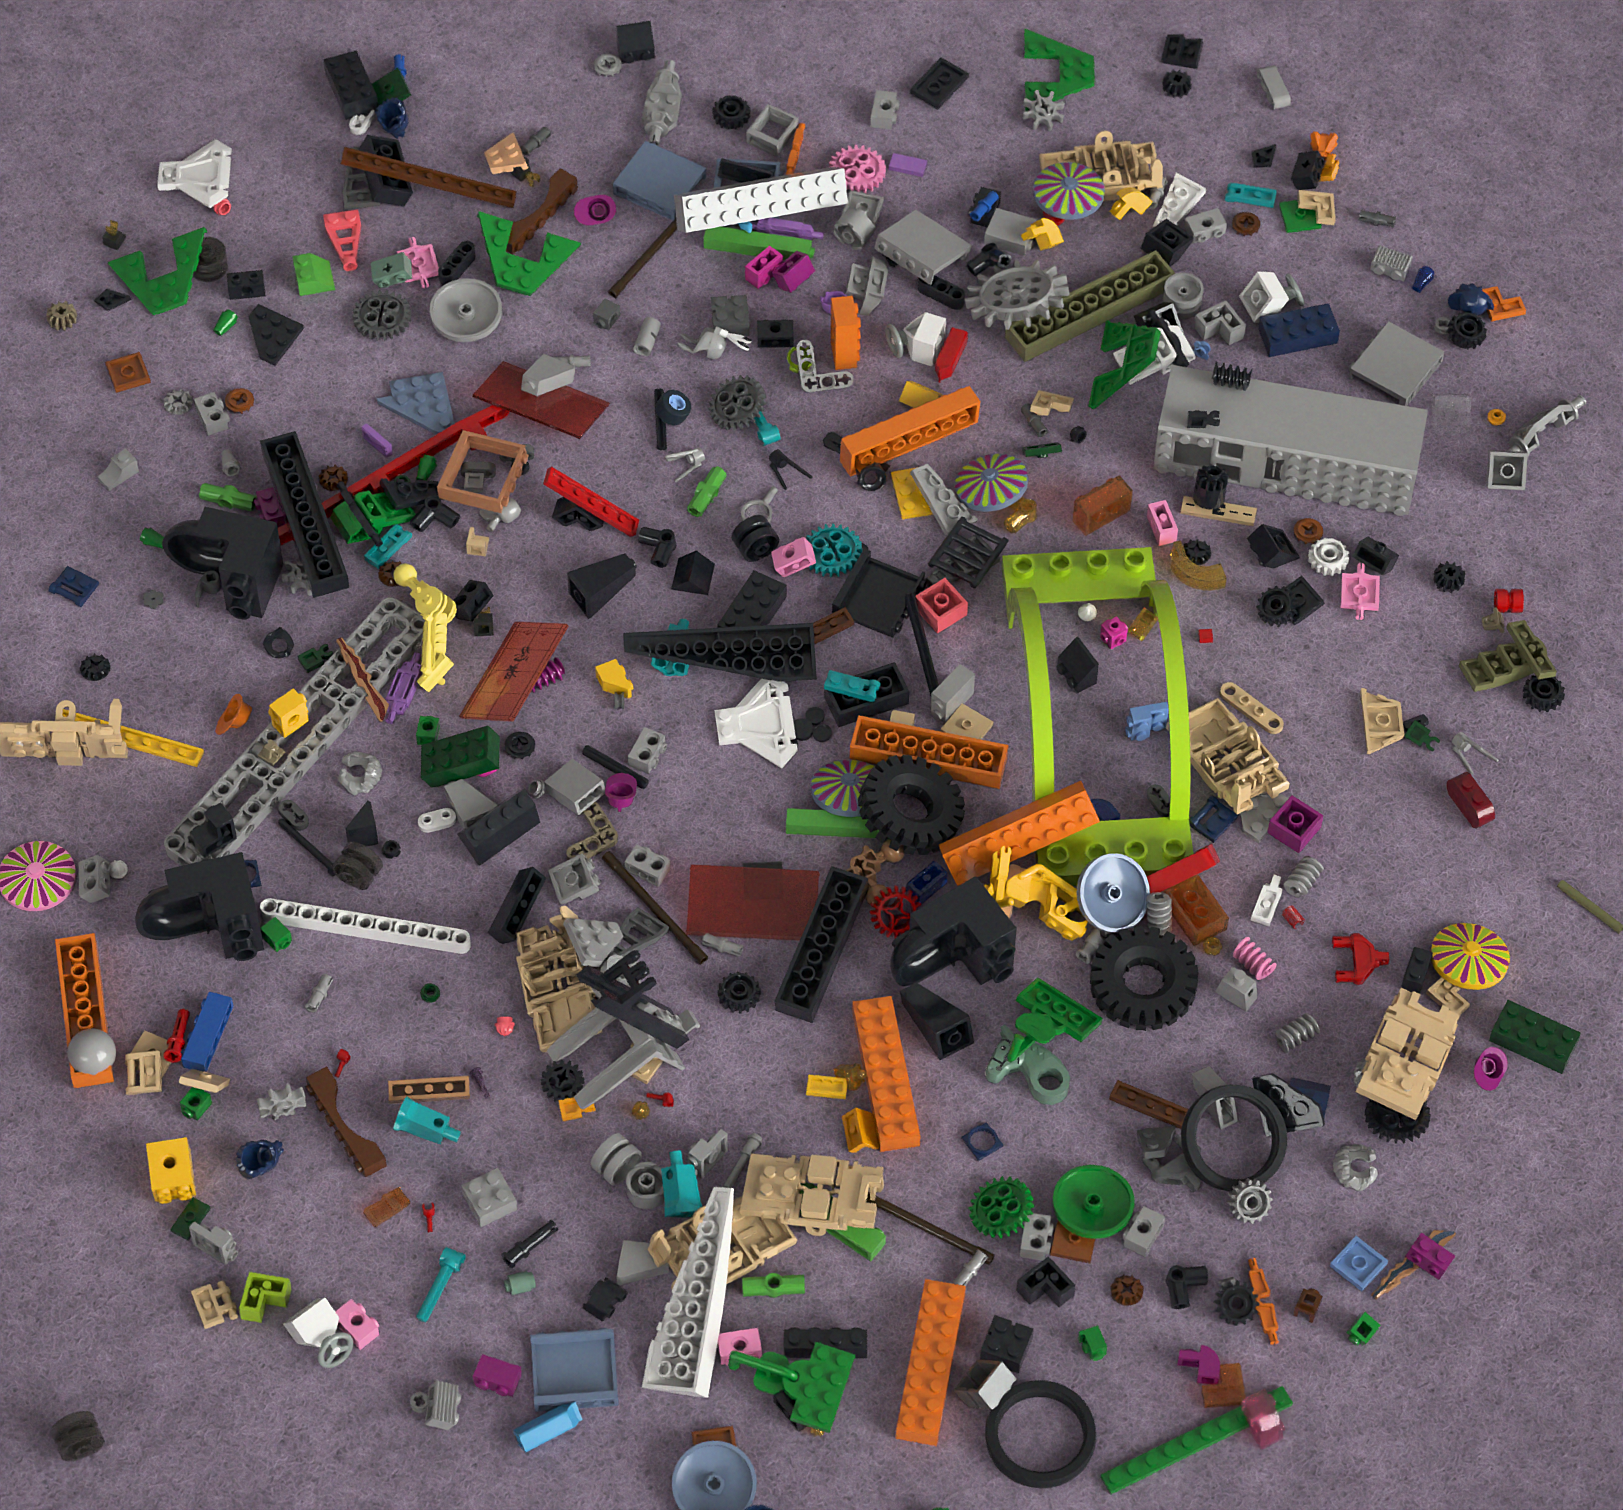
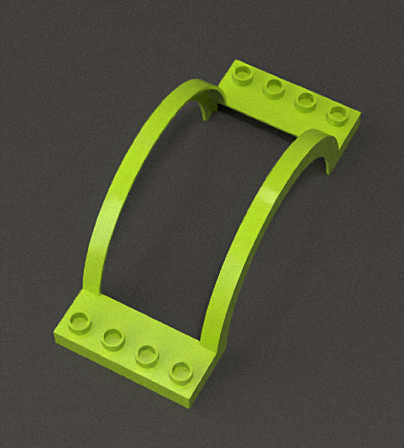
M1151 547L1003 555L1002 576L1009 629L1013 628V620L1016 613L1025 658L1031 728L1032 802L1054 793V753L1050 687L1045 640L1038 603L1149 597V607L1153 606L1154 620L1159 622L1165 665L1170 732L1169 817L1100 821L1036 850V864L1045 866L1070 885L1077 886L1080 874L1085 866L1094 858L1104 854L1116 853L1130 857L1140 865L1146 876L1193 854L1189 824L1190 731L1182 640L1172 591L1165 579L1156 580Z

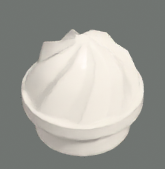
M1090 603L1083 604L1078 609V615L1084 621H1091L1096 617L1097 610Z
M114 860L110 864V876L112 878L121 879L127 874L128 868L123 861Z

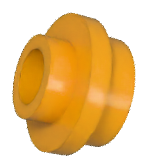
M1493 409L1489 411L1487 419L1492 425L1498 426L1505 422L1506 415L1500 409Z

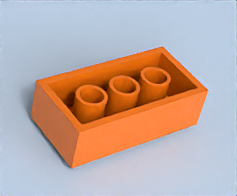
M853 296L831 298L830 343L835 370L857 368V361H860L859 339H861L859 328H861L860 317H857L858 304L854 303Z

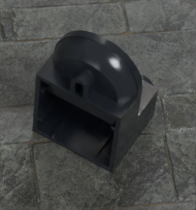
M204 507L199 520L180 522L166 532L162 541V547L166 555L174 563L192 573L203 575L207 571H216L219 574L226 610L232 616L241 620H247L250 616L263 618L283 567L277 522Z
M243 852L165 869L168 885L149 891L139 904L136 912L135 923L138 932L150 939L171 940L206 931L207 934H210V930H218L226 959L234 957L237 961H247L254 958L258 951L264 950L258 914Z
M975 876L910 914L909 930L895 938L892 942L894 947L890 960L892 977L900 986H911L925 980L950 964L954 967L956 961H962L980 985L991 979L995 983H1000L1006 980L1014 971L1017 928Z

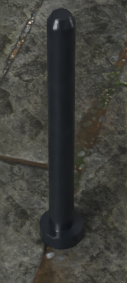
M278 820V824L328 869V874L334 877L340 872L341 866L338 863L333 864L286 820Z

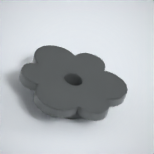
M155 590L145 593L143 595L144 605L149 606L151 609H156L158 605L163 604V593L156 592Z

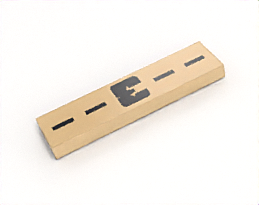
M1184 496L1180 514L1254 526L1257 508L1224 503L1217 509H1204L1194 502L1193 497Z

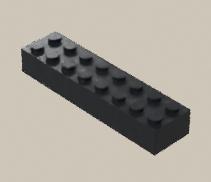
M831 866L775 998V1011L813 1023L869 889L867 877Z

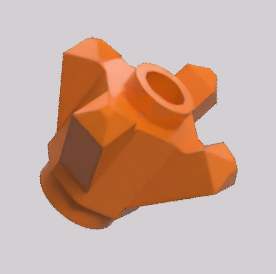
M1316 131L1310 134L1312 141L1310 145L1313 151H1319L1326 161L1328 154L1338 145L1336 143L1338 139L1337 134H1319Z

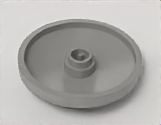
M458 279L445 284L435 293L430 303V317L433 326L442 336L453 341L472 342L486 337L496 329L502 317V303L496 290L489 284L476 279Z

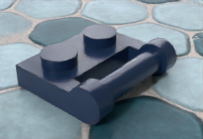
M67 566L57 580L51 583L49 592L52 594L57 593L75 602V605L82 607L98 587L99 581ZM64 585L80 593L81 595L78 596L72 592H69L61 588V586Z
M1211 795L1207 799V803L1194 817L1189 818L1190 827L1214 843L1237 819L1238 815L1220 803L1215 796ZM1214 807L1217 811L1201 825L1199 821Z

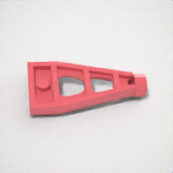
M351 210L323 214L326 233L343 264V269L345 271L356 270L358 267L357 254L361 232L359 211ZM352 229L351 237L339 238L336 234L337 230ZM352 244V250L342 251L340 245Z

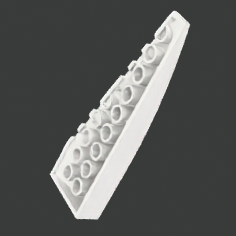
M714 1187L704 1210L705 1216L702 1223L699 1222L697 1227L698 1233L695 1241L691 1242L689 1247V1256L683 1262L672 1289V1298L666 1304L664 1309L666 1312L662 1322H659L656 1330L658 1332L655 1340H652L649 1346L642 1388L708 1398L728 1273L734 1193L732 1188Z

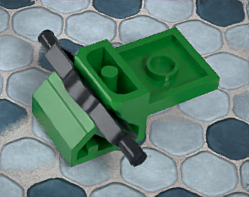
M339 482L337 487L345 501L333 509L330 518L347 544L372 539L376 547H379L383 544L379 538L383 527L410 522L416 514L411 507L395 510L385 492L372 495L370 491H365L353 496L344 482Z

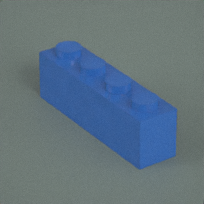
M209 992L207 998L202 1000L200 1015H196L194 1020L195 1027L193 1032L190 1031L188 1034L186 1049L183 1048L181 1051L183 1068L207 1072L233 1009L232 997Z

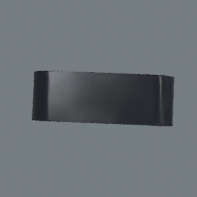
M471 241L461 242L439 267L440 285L444 286L449 282L458 280L476 258L474 243Z
M934 275L931 285L918 277V291L921 294L954 310L964 307L965 291L962 288Z

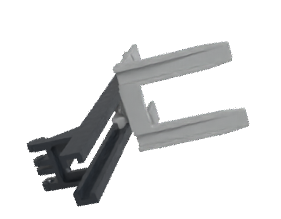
M633 950L604 973L588 965L576 974L580 982L599 991L602 997L598 1000L593 998L591 1002L596 1008L561 1035L547 1049L551 1059L558 1062L578 1049L616 1018L620 1020L634 1043L631 1049L587 1083L575 1095L574 1098L581 1109H585L600 1100L655 1057L680 1070L686 1069L678 1054L672 1051L670 1046L676 1049L681 1047L689 1040L686 1034L694 1028H700V1024L693 1012L686 1009L680 1015H674L669 1007L642 994L652 989L657 983L654 977H649L641 983L638 982V980L644 979L650 973L644 961H640L630 968L629 965L635 963L641 957L638 950ZM623 974L629 986L616 979Z

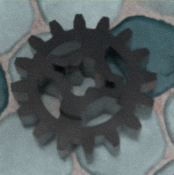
M561 1059L560 1064L553 1061V1067L547 1065V1072H542L541 1085H544L542 1091L547 1092V1098L553 1096L554 1102L558 1098L561 1100L572 1098L573 1095L575 1096L583 1088V1071H578L577 1064L572 1067L570 1060L567 1064H564L563 1059Z

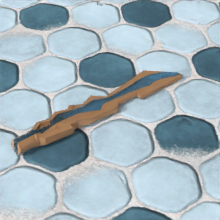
M1433 1230L1429 1238L1443 1247L1456 1233ZM1405 1257L1403 1263L1395 1264V1268L1390 1269L1388 1275L1381 1279L1380 1286L1371 1293L1372 1297L1377 1300L1382 1294L1388 1293L1401 1284L1400 1280L1412 1274L1419 1266Z

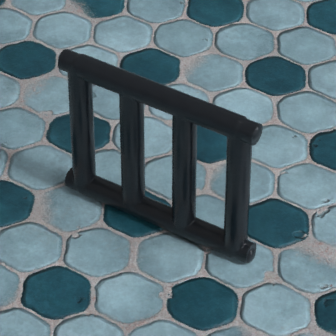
M961 516L930 559L928 566L931 568L935 566L970 583V586L976 589L1009 540L1006 537L1000 538L967 522V519ZM961 528H964L997 544L994 551H991L958 535ZM954 540L988 557V559L982 564L949 548V545ZM943 554H946L979 570L974 578L939 559Z

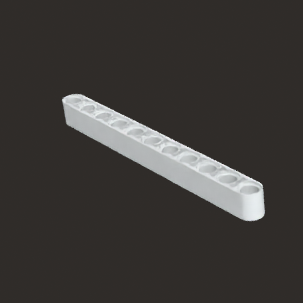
M271 898L263 900L260 904L261 915L265 922H269L276 917L283 925L459 954H464L471 948L470 935L463 929Z

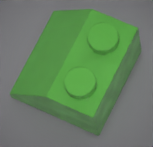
M311 253L292 256L300 296L335 290L328 260Z

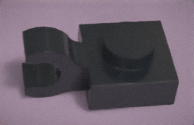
M1215 410L1207 414V411H1188L1187 428H1206V425L1219 426L1220 419L1214 418H1219L1220 412Z

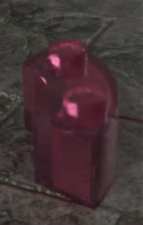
M1265 1389L1243 1399L1241 1406L1249 1423L1250 1433L1261 1450L1283 1439V1431H1285L1284 1424L1279 1419L1274 1407L1276 1405L1275 1399Z

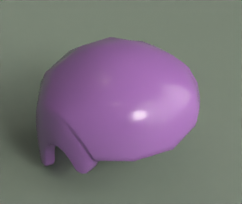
M827 291L824 297L820 296L822 309L826 313L831 314V298L847 295L842 291Z

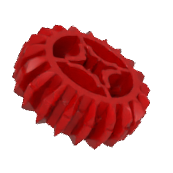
M894 885L893 891L889 886L886 887V894L880 890L879 893L882 897L879 898L875 895L874 899L878 901L877 904L874 902L870 904L875 910H869L870 914L875 915L870 918L871 922H876L874 928H880V934L886 931V937L890 938L892 932L893 937L897 938L898 933L903 934L905 933L904 931H908L910 927V914L918 910L916 908L922 905L920 902H915L918 896H912V890L906 892V888L902 886L899 891L898 886ZM897 897L892 905H883L888 899ZM904 898L910 904L911 913L903 910ZM897 908L902 914L899 913V915L896 914L894 916L889 910ZM881 911L889 914L888 926L881 919ZM900 919H908L903 925L894 927Z

